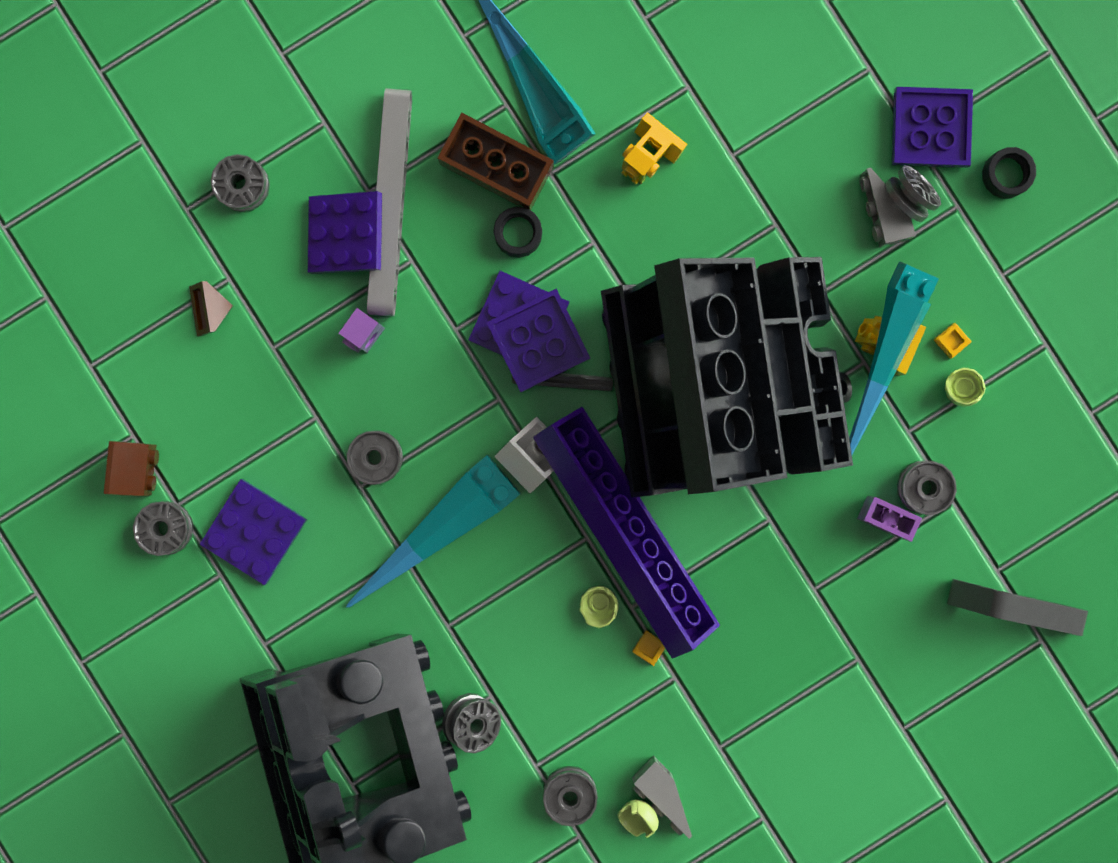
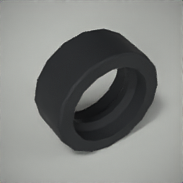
M1006 147L999 150L985 162L982 170V179L986 189L992 195L1002 199L1013 198L1024 193L1031 187L1036 177V164L1032 156L1025 150L1017 147ZM1005 158L1015 160L1023 171L1022 182L1013 188L1003 186L995 175L996 165Z
M518 206L508 208L495 221L493 232L496 244L502 252L511 257L529 256L541 243L542 227L540 220L534 212L527 208ZM512 218H524L532 225L533 237L525 246L514 247L504 239V226Z

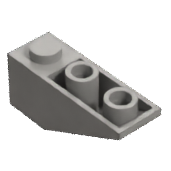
M867 168L861 174L860 187L862 192H866L868 200L866 202V211L873 220L872 235L875 242H878L880 248L912 239L916 236L912 219L895 204L880 177L872 168Z
M653 756L632 777L635 785L633 789L642 799L647 797L653 803L652 807L660 817L666 815L672 821L670 826L678 835L681 836L684 833L690 839L692 837L673 775Z

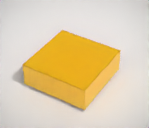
M952 323L934 339L950 359L972 342L956 323Z
M645 630L632 652L654 666L665 650V647L658 637Z

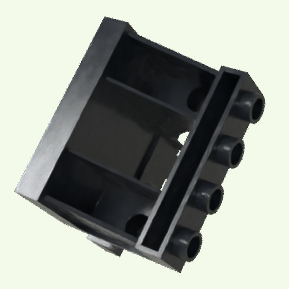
M788 257L762 264L757 269L755 258H678L654 265L655 275L639 284L620 285L601 291L603 304L602 321L607 331L611 358L609 369L614 379L618 405L617 423L622 432L626 459L624 470L629 480L631 498L687 489L688 495L716 492L788 478L787 473L795 475L853 466L844 403L848 402L852 396L851 381L845 373L839 372L836 350L828 347L813 349L808 340V329L823 327L831 320L822 257Z
M394 634L369 642V648L282 672L267 669L239 678L289 863H413L419 858L467 840L463 823L471 820V810L463 791H453L449 773L458 769L457 758L451 743L448 740L440 742L435 722L443 720L444 711L435 690L426 691L422 672L430 669V658L422 640L413 642L411 634ZM387 711L406 782L342 798L338 783L331 780L327 773L322 755L329 749L328 745L340 742V738L336 737L337 735L366 718Z

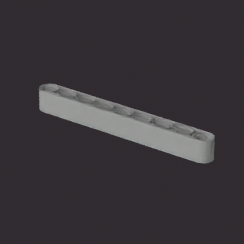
M385 88L376 187V191L382 193L381 270L370 271L367 300L368 315L394 317L396 310L412 111L411 90Z

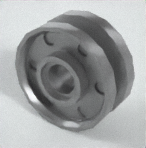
M236 154L225 157L218 162L212 171L211 177L212 190L217 199L235 211L247 212L255 210L263 204L269 193L270 183L267 173L261 165L248 156ZM245 178V186L241 189H236L237 180Z
M904 165L898 171L899 178L891 177L885 183L886 189L895 204L910 218L918 222H922L928 217L927 209L935 211L941 205L940 197L933 186L923 175L910 166Z
M366 431L358 435L351 442L347 451V465L352 475L359 481L370 485L382 484L392 479L399 472L403 462V453L399 442L391 434L383 431ZM373 450H377L381 454V462L377 465L372 464L369 460V454Z
M916 461L908 465L900 473L897 482V491L901 502L909 510L924 515L938 514L946 510L953 503L957 492L956 480L952 472L943 464L934 461ZM928 480L932 488L928 494H924L922 492V484Z
M169 501L150 503L145 506L135 517L133 525L134 539L139 547L148 554L157 556L175 554L184 549L191 540L194 530L192 518L188 511L181 505ZM163 521L168 525V532L165 535H162L159 531V525Z
M472 693L460 695L450 703L444 713L442 720L443 733L447 740L464 752L478 753L488 748L498 736L501 727V716L497 707L480 695Z
M566 766L557 769L549 776L544 786L543 803L547 814L553 821L564 826H576L583 824L593 815L597 806L598 796L595 782L588 772L579 767ZM569 791L577 794V797L571 801L566 800L563 796Z

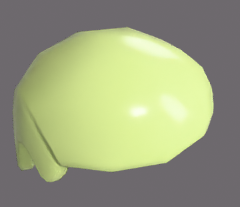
M969 368L953 371L945 383L947 398L955 405L962 407L978 403L986 389L983 377L974 369Z
M595 586L589 588L582 595L580 612L589 626L602 628L608 626L616 618L619 604L617 597L609 588Z
M630 800L617 814L620 823L633 836L638 837L646 833L645 837L648 838L658 829L659 821L655 810L643 800Z

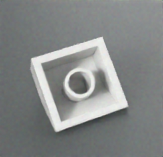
M537 417L494 456L529 493L534 491L554 471L533 439V436L547 428Z

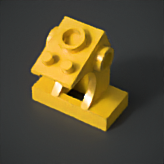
M647 112L634 132L641 137L640 141L635 146L631 143L622 154L625 159L621 173L625 177L628 175L632 178L631 181L635 185L638 182L642 184L647 176L651 178L660 166L657 162L662 156L674 164L688 144ZM647 143L658 151L654 156L643 148Z
M875 316L874 319L865 318L859 326L855 342L862 345V351L874 355L882 317ZM920 325L895 373L896 375H906L925 332V326Z

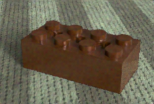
M462 112L437 158L439 164L519 207L529 210L533 208L554 168V160ZM477 147L478 153L470 155L469 149L474 150ZM500 159L501 165L493 167L491 161L496 162ZM520 170L523 171L524 177L516 179L513 173L518 174Z

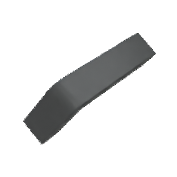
M952 579L947 601L948 605L990 617L1083 636L1088 615L1087 610L1003 592Z

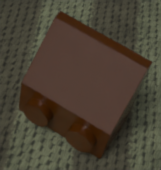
M109 441L104 494L152 495V491L156 488L154 466L159 461V451L156 450L157 445Z

